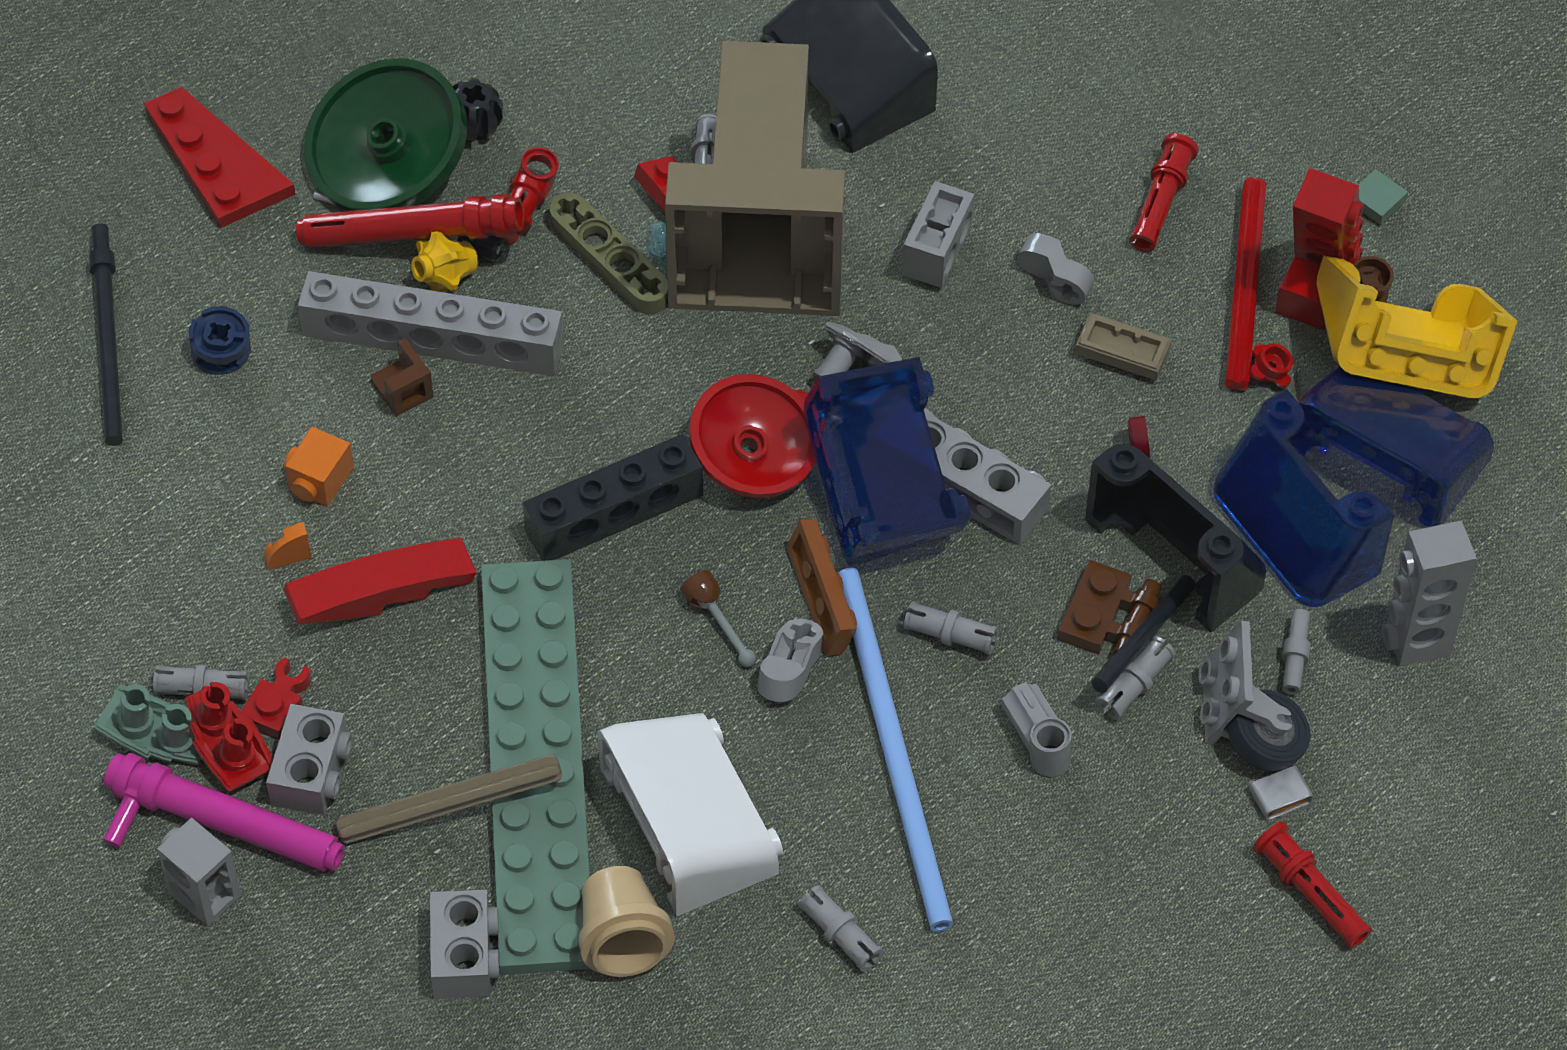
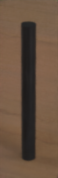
M1183 575L1095 676L1092 680V686L1097 692L1106 693L1194 590L1196 583L1190 576Z

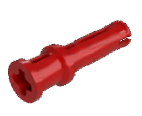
M1171 133L1164 137L1161 144L1163 152L1160 160L1154 163L1150 171L1151 180L1153 181L1129 239L1132 242L1131 245L1137 250L1151 252L1155 249L1174 196L1187 183V168L1189 163L1196 159L1199 148L1194 140L1183 134Z
M1283 821L1271 826L1254 843V852L1257 855L1263 854L1280 872L1279 879L1283 884L1288 886L1294 885L1317 912L1344 939L1350 949L1361 944L1373 930L1370 925L1363 921L1343 896L1315 867V855L1310 850L1304 851L1288 833L1289 826ZM1282 847L1290 857L1285 858L1278 848ZM1308 876L1311 881L1307 882L1304 877ZM1320 891L1342 913L1343 918H1339L1318 894Z

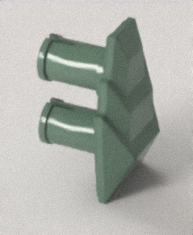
M120 684L93 727L98 733L147 760L153 757L169 764L174 760L199 765L202 760L192 745L195 739L190 731V723L192 721L190 710L184 705L170 704L150 695L148 689L139 684H131L129 686Z

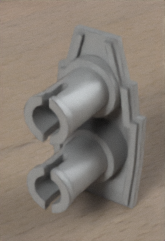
M826 322L825 329L828 331V335L833 338L835 345L813 372L819 381L836 390L839 382L856 360H863L870 367L852 392H849L848 398L867 412H871L872 407L891 382L897 383L909 391H915L916 386L895 346L881 343L870 335L856 333L844 325Z

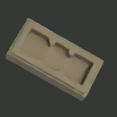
M1090 312L1076 343L1075 354L1157 380L1171 349L1172 339Z

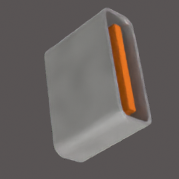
M1297 766L1289 767L1253 781L1249 787L1266 820L1309 805L1314 797Z

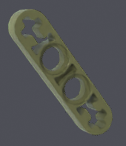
M568 192L559 194L551 200L549 210L552 228L636 310L645 314H655L667 306L668 280L583 197L576 193ZM566 211L568 213L561 216V212ZM576 212V220L570 214ZM596 233L602 234L607 238V241L599 246H591L584 241L588 235ZM623 259L629 260L634 264V267L627 272H617L611 268L615 261ZM642 286L649 292L642 295ZM657 290V294H656V295H653L652 293H650V292H653V291Z

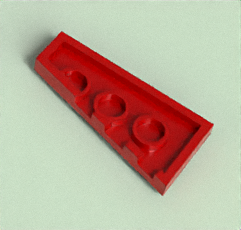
M179 87L144 103L148 118L219 228L296 195L294 184L184 88Z

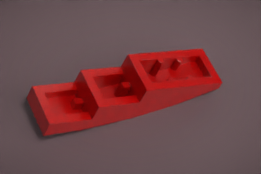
M462 538L376 553L332 566L286 583L284 592L298 625L381 615L385 604L427 599L431 588L472 584L477 572Z

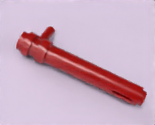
M509 194L493 195L492 199L487 200L484 196L467 197L464 202L305 215L304 219L297 221L296 236L298 242L301 245L306 244L308 248L430 239L431 232L435 231L442 233L445 237L468 235L470 239L488 238L490 234H495L506 244L511 245L518 240L519 234L517 231H522L524 228L525 215L523 203L519 197L511 198Z

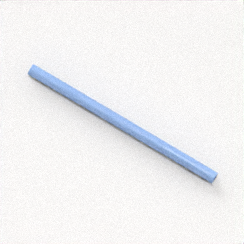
M846 568L838 573L843 581V593L849 609L854 611L857 620V629L853 635V640L931 931L934 932L945 931L953 926V920L858 570L856 568Z

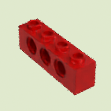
M1309 167L1293 204L1295 256L1316 264L1322 263L1324 255L1344 259L1352 264L1362 257L1364 248L1360 246L1364 233L1360 231L1364 218L1360 216L1364 203L1359 202V185Z

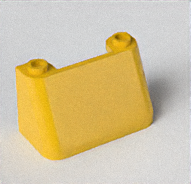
M1323 256L1316 284L1333 359L1345 372L1467 398H1481L1494 389L1517 320L1481 288L1463 284H1451L1438 293L1431 312L1375 301L1378 291L1373 286L1360 284L1359 271L1351 262L1335 257Z

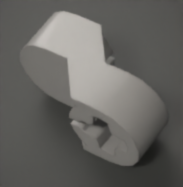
M1030 234L1017 256L1021 268L1034 276L1046 280L1053 299L1067 304L1079 305L1083 303L1095 281L1094 275L1086 266L1066 258L1059 239L1045 234Z
M793 619L780 628L769 655L760 665L757 688L763 697L775 702H785L792 700L800 693L812 665L820 656L823 629L819 624L807 619Z

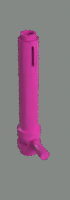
M117 753L107 767L104 786L112 790V794L115 797L122 799L103 839L104 842L113 847L120 848L141 806L151 811L162 809L188 820L192 817L200 825L325 872L327 869L335 871L342 861L345 846L338 843V837L175 775L170 767L157 762L152 765L146 764L144 757L133 753H128L127 755Z

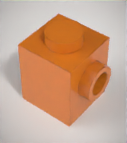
M313 426L300 445L290 449L284 462L289 490L301 500L307 502L315 501L327 507L354 468L351 443Z

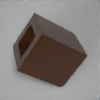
M406 338L397 342L399 361L371 375L373 386L396 417L434 397L431 372Z

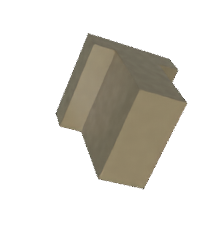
M722 41L713 164L669 162L665 200L668 308L840 316L845 170L806 168L808 44Z

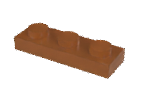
M800 520L786 547L812 619L823 629L822 646L826 656L843 655L851 638L856 633V616L854 611L849 609L843 593L842 578L834 569L829 555L828 540L822 536L817 520Z

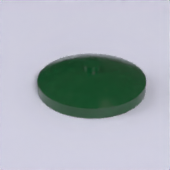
M392 58L364 65L340 79L328 90L315 108L306 130L304 142V157L309 175L318 189L332 203L345 211L416 206L434 194L456 168L463 153L467 137L465 108L457 91L446 77L435 68L423 62L412 59Z

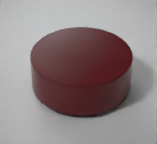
M1145 415L1129 417L1127 426L1130 445L1141 450L1150 458Z

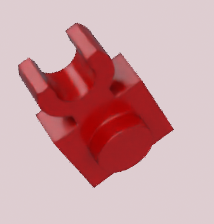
M286 657L282 658L275 667L276 680L274 683L261 679L241 710L244 716L250 715L259 732L278 740L280 739L290 704L303 706L302 697L298 693L305 691L311 683L310 668L306 666L298 676H286L291 669L290 661Z

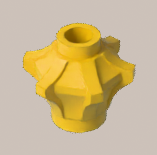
M438 231L431 232L429 241L426 239L417 241L418 256L414 257L411 262V270L417 281L427 283L431 291L444 293L448 289L450 291L457 290L459 281L473 274L478 264L476 251L469 242L449 240Z

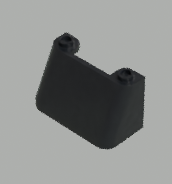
M793 0L763 26V36L760 37V42L809 45L808 78L830 104L831 118L828 119V127L832 136L837 141H843L852 153L936 111L938 81L936 59L929 46L890 0Z
M1127 444L1115 445L1092 461L1085 521L1100 534L1109 525L1126 526V531L1131 535L1148 523L1206 575L1196 583L1195 592L1202 597V603L1197 608L1195 619L1211 633L1262 591L1267 572L1263 561L1237 534L1141 450Z

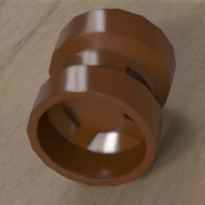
M1366 256L1358 259L1353 265L1359 271L1360 284L1373 286L1378 291L1375 301L1386 303L1394 279V273L1390 264L1376 256Z

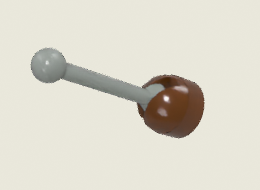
M709 570L700 571L692 575L680 588L687 602L697 609H709L739 653V663L743 667L753 666L756 662L755 653L745 648L716 605L720 595V587L717 580Z

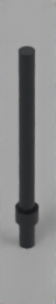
M99 223L91 228L93 251L89 254L90 273L95 278L105 443L115 446L123 442L112 274L116 270L115 254L110 250L108 226Z

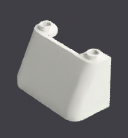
M703 713L618 723L598 731L600 769L608 785H614L618 793L623 792L656 856L659 874H664L669 885L672 884V891L667 893V899L676 917L778 875V856L783 854L782 844L776 831L773 828L766 829L721 745L724 743V738L717 721L714 718L708 720Z

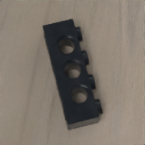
M678 435L522 502L525 532L542 561L556 560L702 497L703 466L684 435Z

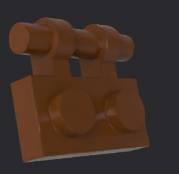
M1090 560L1058 629L1057 640L1096 654H1100L1105 641L1116 644L1113 654H1115L1159 603L1157 596L1161 585L1153 579H1146L1141 590L1136 592L1128 590L1131 585L1132 574ZM1119 609L1131 612L1127 622L1121 624L1115 622Z

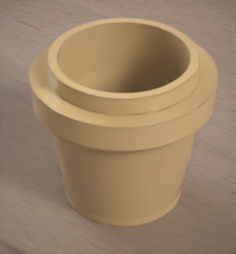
M612 866L599 870L585 881L582 887L583 928L579 934L578 944L582 959L590 969L600 974L615 977L633 976L651 969L670 952L675 940L671 919L663 909L658 907L642 874L638 870L628 866Z

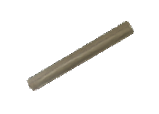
M549 754L341 816L336 820L337 831L343 843H351L559 781L562 778L561 766L556 755Z

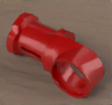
M533 147L528 149L523 154L520 167L509 186L511 198L519 197L524 208V228L522 231H517L518 234L528 233L532 226L531 217L536 207L542 206L555 182L559 162L556 155L547 148ZM531 162H542L548 166L550 172L542 176L535 175L530 172L527 165Z

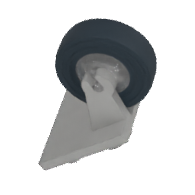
M1241 620L1228 636L1223 637L1220 645L1200 665L1198 678L1199 683L1203 685L1204 699L1200 711V720L1202 724H1205V743L1214 745L1223 736L1230 739L1233 748L1239 756L1253 767L1269 772L1282 771L1293 766L1305 754L1311 738L1310 726L1301 708L1289 697L1272 690H1259L1253 685L1250 622Z

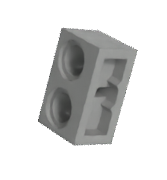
M934 181L904 242L902 275L940 288L943 287L973 224L974 193Z
M290 704L266 781L271 806L325 815L329 799H336L339 793L341 772H338L341 759L347 760L352 749L353 733L347 732L344 713ZM315 738H325V739H326L325 741L320 742V743H311V742H310L311 740H313V739H315ZM304 777L315 778L308 783L297 782Z
M192 817L180 828L176 827L165 835L157 851L168 893L208 927L242 896L232 851Z
M487 889L430 892L431 983L434 999L491 996V978H500L499 950H490V936L499 935L498 907H489ZM462 919L475 921L473 924L465 927L455 925L456 922ZM463 961H471L476 963L473 967L469 969H459L455 967L457 964Z

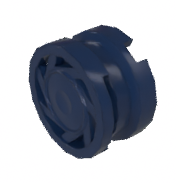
M225 306L210 307L201 311L202 315L196 320L193 319L189 327L191 357L194 363L202 371L214 375L229 374L239 370L247 362L251 354L249 324L245 317L237 310ZM216 365H221L225 367L217 368Z

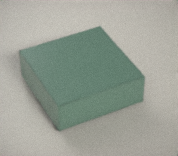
M1376 169L1358 184L1359 202L1364 203L1362 213L1379 225L1407 201L1408 191Z

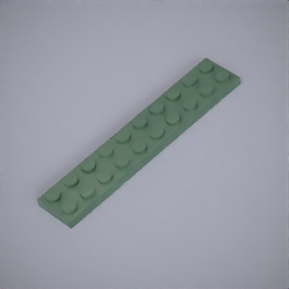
M571 559L481 565L490 770L491 772L549 754L556 755L562 770V778L559 781L492 800L500 975L590 969L582 959L578 944L579 934L583 928L582 887L590 877Z

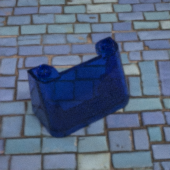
M920 357L819 376L805 398L804 416L840 547L844 559L849 566L869 562L960 532L966 527L967 521L970 519L969 504L965 495H959L953 487L946 489L924 413L928 397L933 396L934 386L929 371L923 370Z
M1338 365L1308 390L1295 405L1286 447L1303 457L1314 446H1319V452L1327 455L1333 446L1404 485L1402 498L1408 502L1415 498L1423 509L1419 522L1432 527L1444 524L1489 463L1494 449V441L1490 431L1483 424L1465 418L1407 385L1353 375L1345 372Z
M1285 389L1261 405L1219 470L1214 482L1213 495L1218 505L1294 598L1303 605L1320 607L1381 574L1394 515L1377 496L1366 491H1356L1337 500L1287 440L1300 431L1304 422V410L1289 390Z

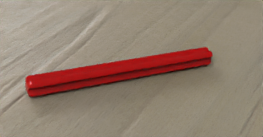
M1246 178L1242 190L1225 386L1231 391L1238 390L1242 392L1247 390L1250 380L1266 182L1262 178Z

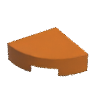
M299 522L285 528L282 538L274 544L270 542L266 546L264 558L268 570L311 558L304 522Z

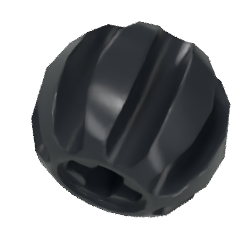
M473 78L469 82L460 81L453 85L463 102L467 116L466 141L474 142L476 139H486L494 134L503 119L504 109L498 92L490 84L481 83L479 79Z

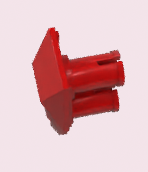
M211 682L210 686L207 687L205 685L202 690L185 697L187 708L192 715L190 731L195 739L192 745L228 793L270 772L273 757L250 715L244 716L235 703L230 701L229 689L224 684Z

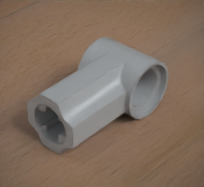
M1024 682L1013 687L1002 698L1001 706L1028 749L1032 768L1043 776L1054 777L1061 775L1067 771L1071 764L1072 733L1070 727L1063 720L1057 718L1037 684ZM1051 745L1056 746L1057 748L1049 749L1045 748V746Z

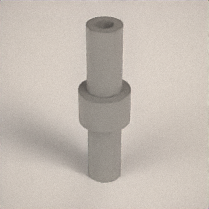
M1305 609L1293 610L1289 638H1286L1283 644L1282 660L1285 663L1282 691L1289 695L1300 693L1303 666L1309 662L1311 643L1307 640L1310 612Z

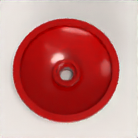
M741 374L718 381L709 387L699 398L689 422L690 446L702 464L705 474L722 488L741 496L769 498L789 492L808 476L818 457L820 434L811 408L792 388L767 376ZM741 445L751 446L754 453L744 451Z

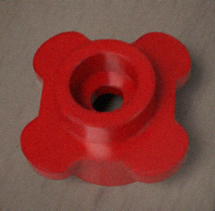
M1276 343L1256 345L1252 350L1255 361L1254 365L1250 368V375L1257 381L1274 383L1279 388H1286L1291 382L1288 373L1294 362L1290 351Z

